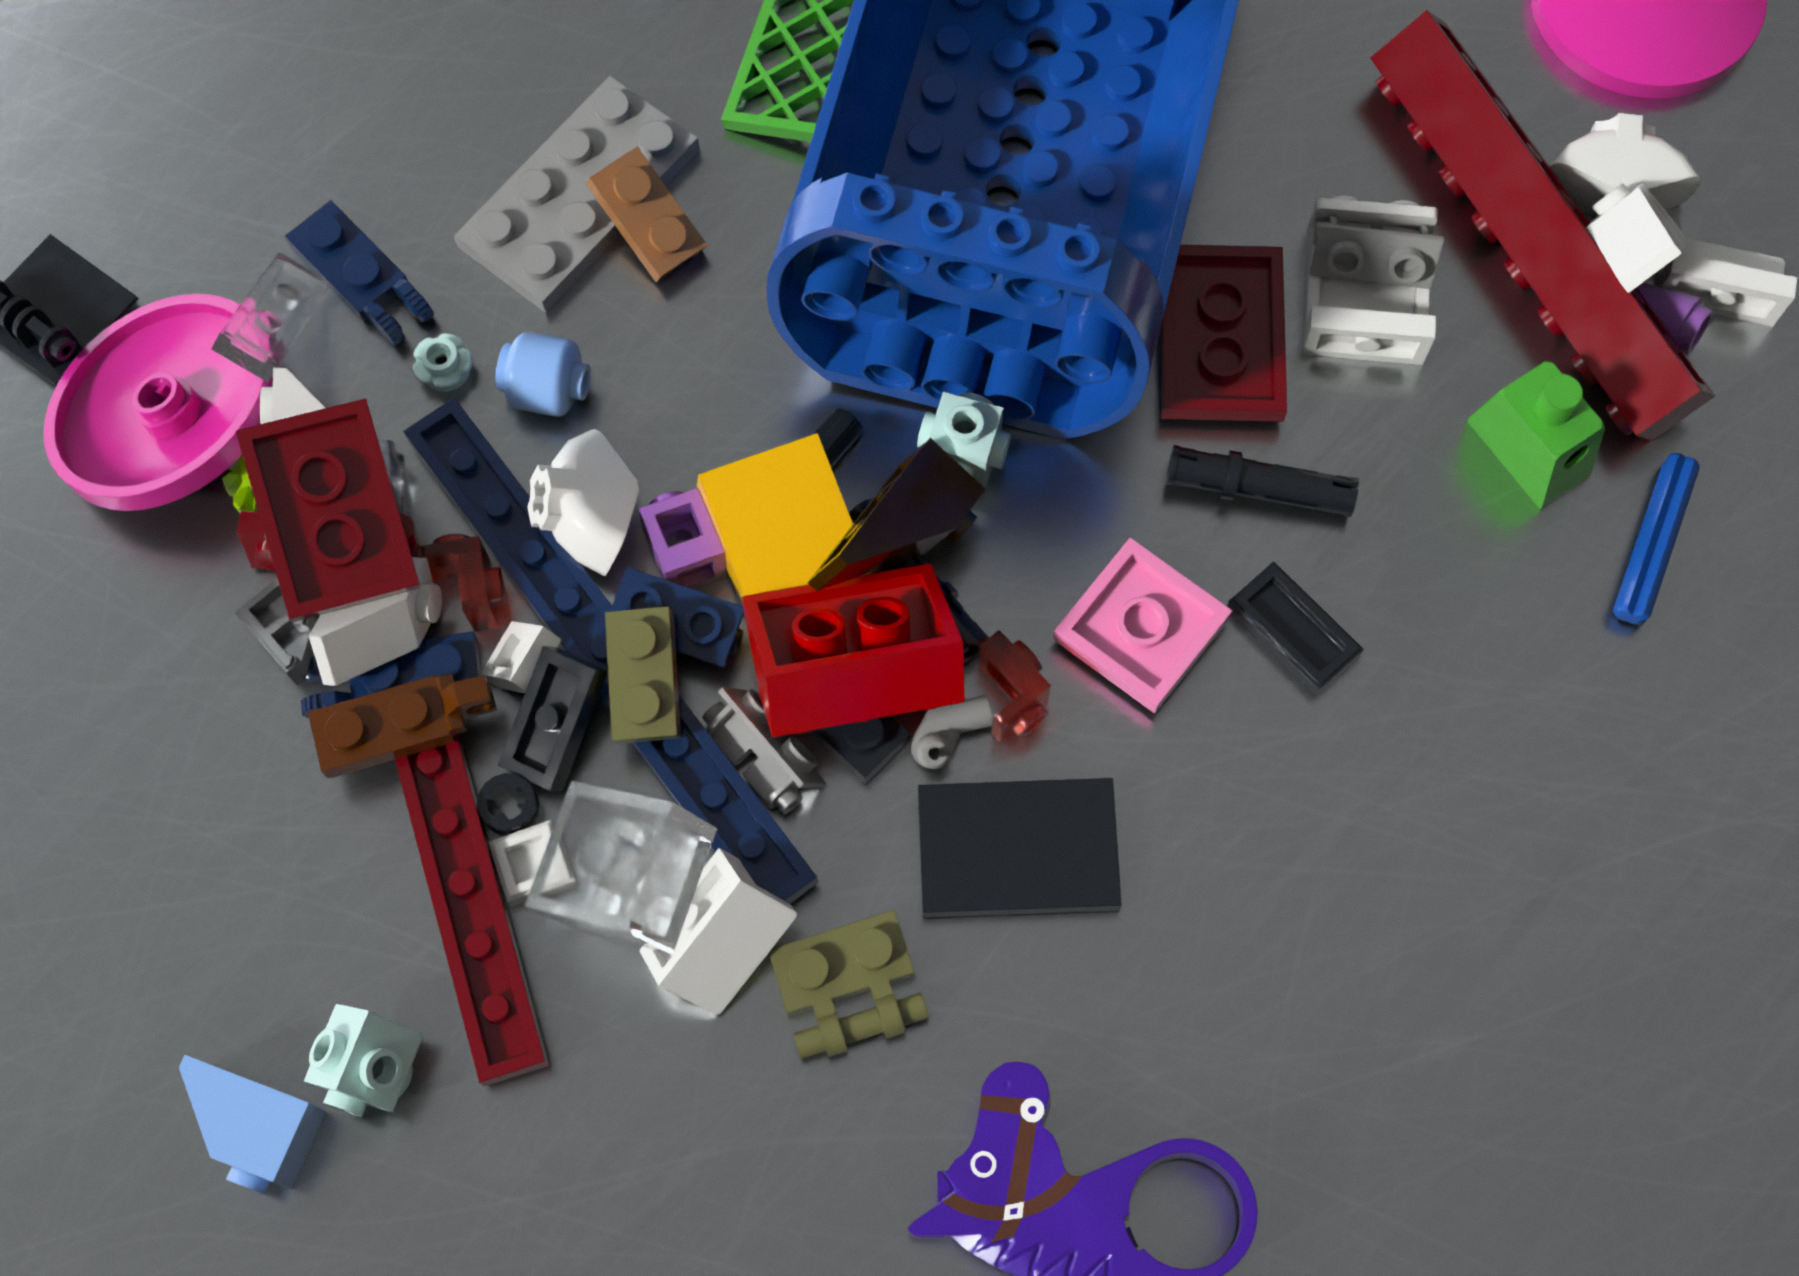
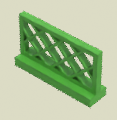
M791 0L763 1L721 117L725 130L811 142L816 123L799 121L794 112L820 97L824 99L832 73L820 79L811 64L840 48L846 26L837 31L828 16L853 3L854 0H824L819 4L816 0H805L810 9L784 24L779 18L778 12L780 6ZM820 21L829 36L801 51L793 36ZM785 41L794 56L766 71L761 64L763 54ZM803 69L813 84L784 99L775 84ZM767 89L777 102L776 105L758 115L743 113L746 101Z

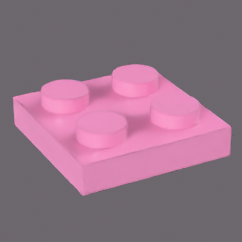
M1129 538L1056 627L1053 633V640L1155 714L1229 621L1233 610L1135 540Z

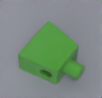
M1550 361L1541 363L1504 387L1467 420L1473 430L1540 510L1590 477L1605 431L1602 420L1583 399L1580 383L1572 376L1562 374L1555 364Z

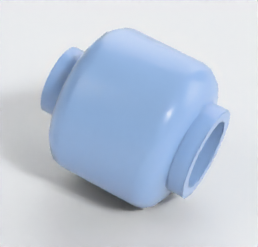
M527 331L521 333L512 344L505 343L497 361L496 387L497 390L504 391L507 403L515 409L562 417L571 409L575 399L583 401L586 398L591 380V367L589 364L582 363L581 353L576 342L566 338Z

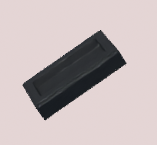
M1274 561L1232 597L1227 604V607L1233 610L1232 615L1315 697L1355 662L1364 650Z

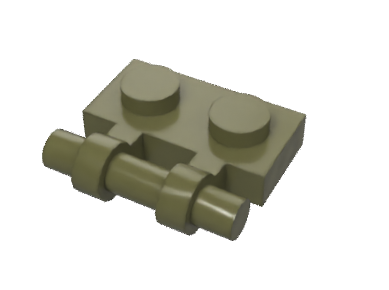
M895 910L774 947L769 952L788 1018L814 1010L818 1026L793 1033L801 1059L827 1051L828 1057L847 1052L846 1044L881 1033L885 1034L886 1039L906 1033L905 1025L929 1018L922 993L896 1000L893 994L892 984L915 977V971ZM871 991L876 1007L838 1019L833 1003Z

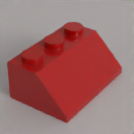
M931 564L862 575L816 591L811 585H804L742 596L759 694L772 738L806 733L811 730L849 723L866 722L876 718L914 711L931 710L937 707L965 702L963 640Z

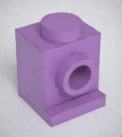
M698 488L684 493L680 491L666 492L654 498L649 505L639 508L642 530L662 579L691 589H697L727 578L725 551ZM679 540H687L685 542L673 545L675 542Z

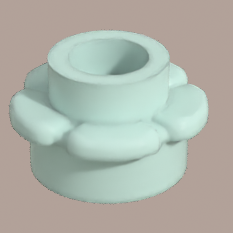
M443 333L438 338H426L418 344L414 351L416 362L413 364L412 369L415 377L422 384L428 385L436 391L448 392L459 388L467 380L473 362L472 354L469 349H464V343L461 338L453 334ZM439 357L447 358L444 364L439 365L436 363Z

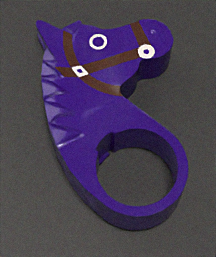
M1007 1062L992 1071L982 1086L978 1120L970 1146L954 1160L949 1170L937 1171L938 1205L913 1221L908 1227L910 1233L920 1238H954L962 1247L976 1257L1014 1276H1223L1239 1263L1249 1249L1256 1231L1258 1209L1252 1184L1239 1163L1221 1148L1202 1140L1180 1138L1163 1141L1083 1176L1070 1175L1063 1165L1060 1150L1054 1136L1044 1128V1123L1050 1111L1051 1097L1043 1073L1036 1066L1029 1063ZM1174 1159L1196 1160L1215 1169L1231 1186L1239 1207V1227L1233 1245L1218 1261L1202 1268L1180 1269L1158 1261L1145 1249L1140 1251L1136 1249L1138 1244L1133 1237L1131 1228H1126L1124 1222L1129 1219L1130 1199L1139 1180L1150 1169L1160 1163Z

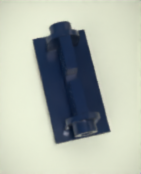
M626 567L610 612L669 606L674 613L676 651L724 668L729 653L736 654L742 642L744 631L739 629L744 615L743 606Z

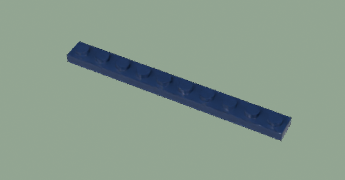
M455 397L405 429L403 433L408 442L547 629L562 639L559 644L561 648L608 671L605 612H610L611 603L583 566L556 541L552 531L540 530V527H531L527 509L530 496ZM607 673L599 699L610 712ZM679 695L681 738L633 742L634 746L714 853L718 848H721L740 860L757 886L789 904L818 884L816 874Z

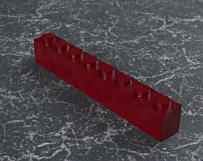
M1426 10L1370 57L1381 73V76L1375 80L1380 91L1395 107L1403 104L1413 118L1407 124L1411 135L1425 151L1430 152L1434 148L1445 164L1439 169L1442 179L1458 197L1461 198L1465 194L1468 196L1477 209L1471 215L1473 223L1490 243L1493 244L1499 240L1510 256L1504 262L1508 273L1523 290L1526 291L1532 287L1544 304L1537 309L1540 318L1557 338L1562 337L1564 334L1578 352L1571 357L1573 365L1588 384L1595 386L1599 383L1612 401L1605 406L1606 411L1625 435L1628 436L1634 432L1638 437L1654 440L1716 396L1640 290L1636 287L1628 293L1620 284L1587 229L1590 221L1447 23Z

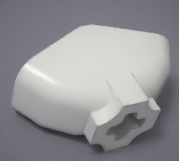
M1618 113L1612 119L1595 121L1590 133L1569 143L1550 166L1580 209L1594 217L1599 215L1592 206L1622 183L1631 191L1643 182L1658 202L1667 210L1687 201L1701 182V177L1687 156L1663 138L1655 136V127L1644 123L1643 115Z
M593 429L568 440L550 466L537 465L530 479L531 490L527 509L531 527H540V530L552 531L556 541L578 563L606 576L625 539L639 493L637 479L606 437L600 431Z

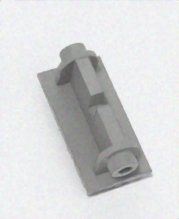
M1329 216L1328 222L1316 221L1313 245L1316 246L1310 275L1431 289L1444 237L1439 236V234L1428 233V227L1420 226L1419 229L1383 225L1382 230L1371 229V224L1339 221L1336 216Z
M724 687L718 691L728 705L725 706L723 702H718L704 713L702 718L708 724L706 730L734 765H739L752 751L756 754L758 759L742 775L770 809L778 807L783 814H786L802 801L803 796L797 791L799 788H823L827 784L814 769L818 765V761L804 743L793 736L788 738L784 735L772 738L760 694L753 689L747 691Z

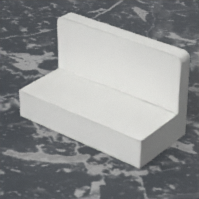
M1688 238L1682 254L1657 272L1655 286L1701 297V305L1712 309L1714 315L1773 327L1795 299L1798 277L1784 274L1785 261L1780 257Z
M718 848L639 951L658 986L712 1014L718 1015L722 1013L793 923L797 913L789 903L757 886L738 858Z

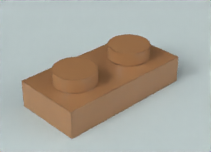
M638 146L589 177L586 186L656 283L703 252L708 246Z

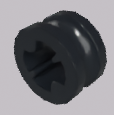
M504 773L492 777L483 785L478 794L477 807L479 815L492 832L502 837L534 826L539 819L541 806L538 795L528 781L517 774ZM510 792L515 799L525 796V804H517L521 813L515 818L509 820L503 812L493 815V807H501L497 798L503 793Z

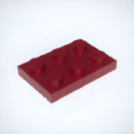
M1180 244L1160 327L1161 419L1284 422L1287 414L1283 247Z
M366 398L236 430L291 623L420 589V583Z

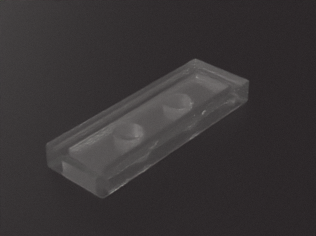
M278 252L221 330L211 350L264 381L269 382L273 376V368L280 366L324 300L331 285L326 279L283 253Z

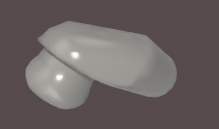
M983 695L965 699L963 703L928 710L912 739L911 753L914 760L919 765L929 769L941 768L949 761L961 733L993 726L992 713L987 696Z

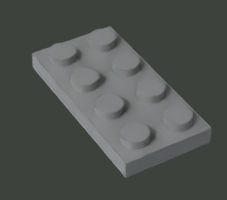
M609 75L453 236L457 247L543 312L547 313L621 235L586 186L589 177L638 146L662 182L667 186L700 151L698 137Z

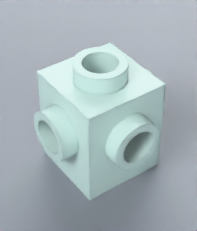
M943 392L937 412L926 411L917 447L919 448L931 437L986 490L992 467L1003 468L1011 433L1002 431L1003 407L993 405L990 400L978 394L962 393L957 396Z
M336 1004L326 1029L317 1036L312 1045L309 1055L310 1067L304 1082L328 1091L323 1101L324 1104L352 1115L362 1117L366 1106L393 1113L398 1098L402 1096L410 1084L413 1073L412 1063L424 1034L371 1011Z

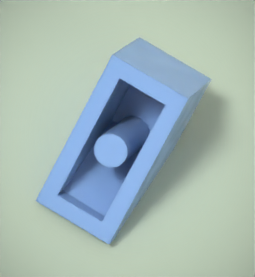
M184 1055L179 1070L209 1156L212 1159L232 1166L226 1180L262 1194L266 1193L270 1182L292 1189L326 1111L296 1097Z

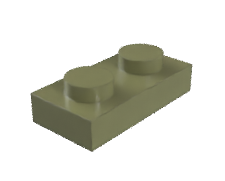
M666 606L605 612L612 741L621 744L681 738L673 610Z

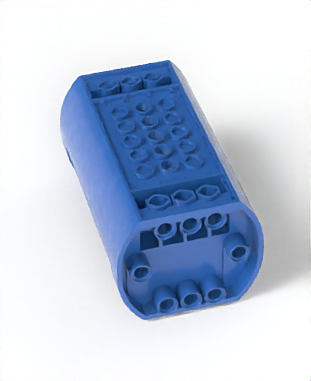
M854 0L793 202L786 214L768 272L766 286L768 310L773 324L782 339L800 359L827 381L938 408L943 392L957 396L962 393L978 394L990 400L993 405L1003 407V425L1055 438L1068 439L1084 436L1105 429L1126 417L1138 405L1148 382L1239 0ZM1036 40H1046L1051 42L1058 51L1051 56H1038L1028 48V44ZM1023 88H1033L1039 91L1045 100L1034 106L1025 105L1016 99L1014 93ZM1009 137H1020L1025 139L1032 149L1023 155H1012L1002 148L1001 142ZM1004 186L1012 189L1019 199L1011 205L1002 206L993 203L988 198L987 192L994 187Z

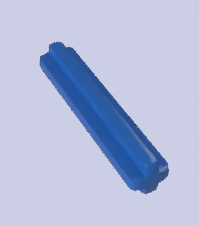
M1671 453L1662 463L1613 608L1615 617L1620 620L1628 621L1633 625H1643L1651 617L1700 469L1699 463L1695 458L1685 457L1681 453Z

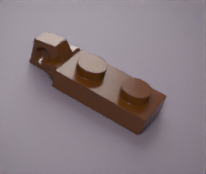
M446 674L437 677L433 675L308 712L321 772L327 778H334L455 742L453 736L467 731L464 720L497 711L491 685L485 675L454 682L452 674Z

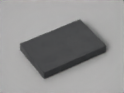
M1113 778L918 785L923 918L1120 911L1122 903Z

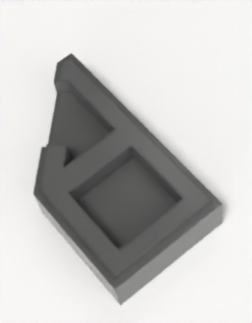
M276 579L237 610L235 614L298 686L305 680L313 654L309 634L320 615L291 623L278 579Z

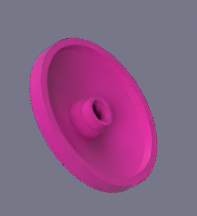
M1530 0L1534 20L1542 38L1557 58L1569 69L1592 84L1608 91L1648 99H1665L1693 94L1711 87L1734 71L1751 49L1763 26L1767 10V0Z
M186 294L168 297L140 307L123 316L99 333L84 347L68 366L52 394L45 416L43 432L46 455L52 468L80 497L89 503L111 510L134 511L155 508L184 498L201 489L220 476L241 457L242 452L236 430L261 424V387H273V368H280L278 354L271 337L254 316L242 305L230 299L210 294Z

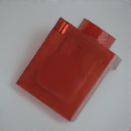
M447 534L436 538L433 544L416 548L418 558H427L432 580L458 576L462 611L474 632L499 628L497 606L506 604L504 580L500 567L491 568L490 558L479 536L469 537L464 534Z
M998 630L980 645L979 667L1011 701L993 718L992 735L1000 743H1003L1014 733L1019 738L1025 737L1042 723L1048 715L1045 707L1048 705L1051 685L1039 673L1042 670V666L1030 648L1020 640L1012 644Z

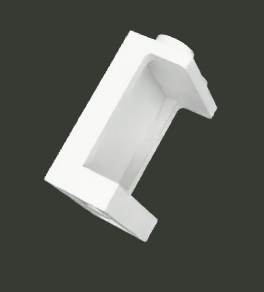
M1347 195L1318 198L1307 232L1302 355L1423 365L1435 340L1436 316L1429 315V289L1311 276L1310 269L1316 246L1313 245L1316 221L1328 222L1329 216H1336L1339 221L1371 224V229L1382 230L1383 225L1419 229L1420 226L1428 227V233H1433L1438 219V209L1436 207L1420 206L1415 202L1407 200L1380 203L1359 201L1357 198Z

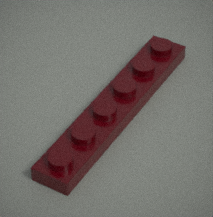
M458 734L453 736L455 741L453 743L395 759L478 1080L485 1087L549 1066L484 823L479 815L477 798L460 735Z

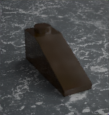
M930 437L897 466L807 583L816 591L923 555L944 538L951 544L955 543L975 522L977 516L971 511V508L985 491V488Z

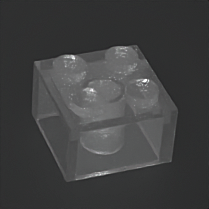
M571 781L525 907L574 930L673 955L717 828L674 802Z

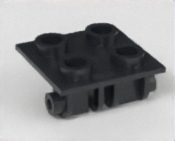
M49 234L4 282L0 280V345L57 386L68 366L84 347L108 326L119 320L139 298L53 235Z

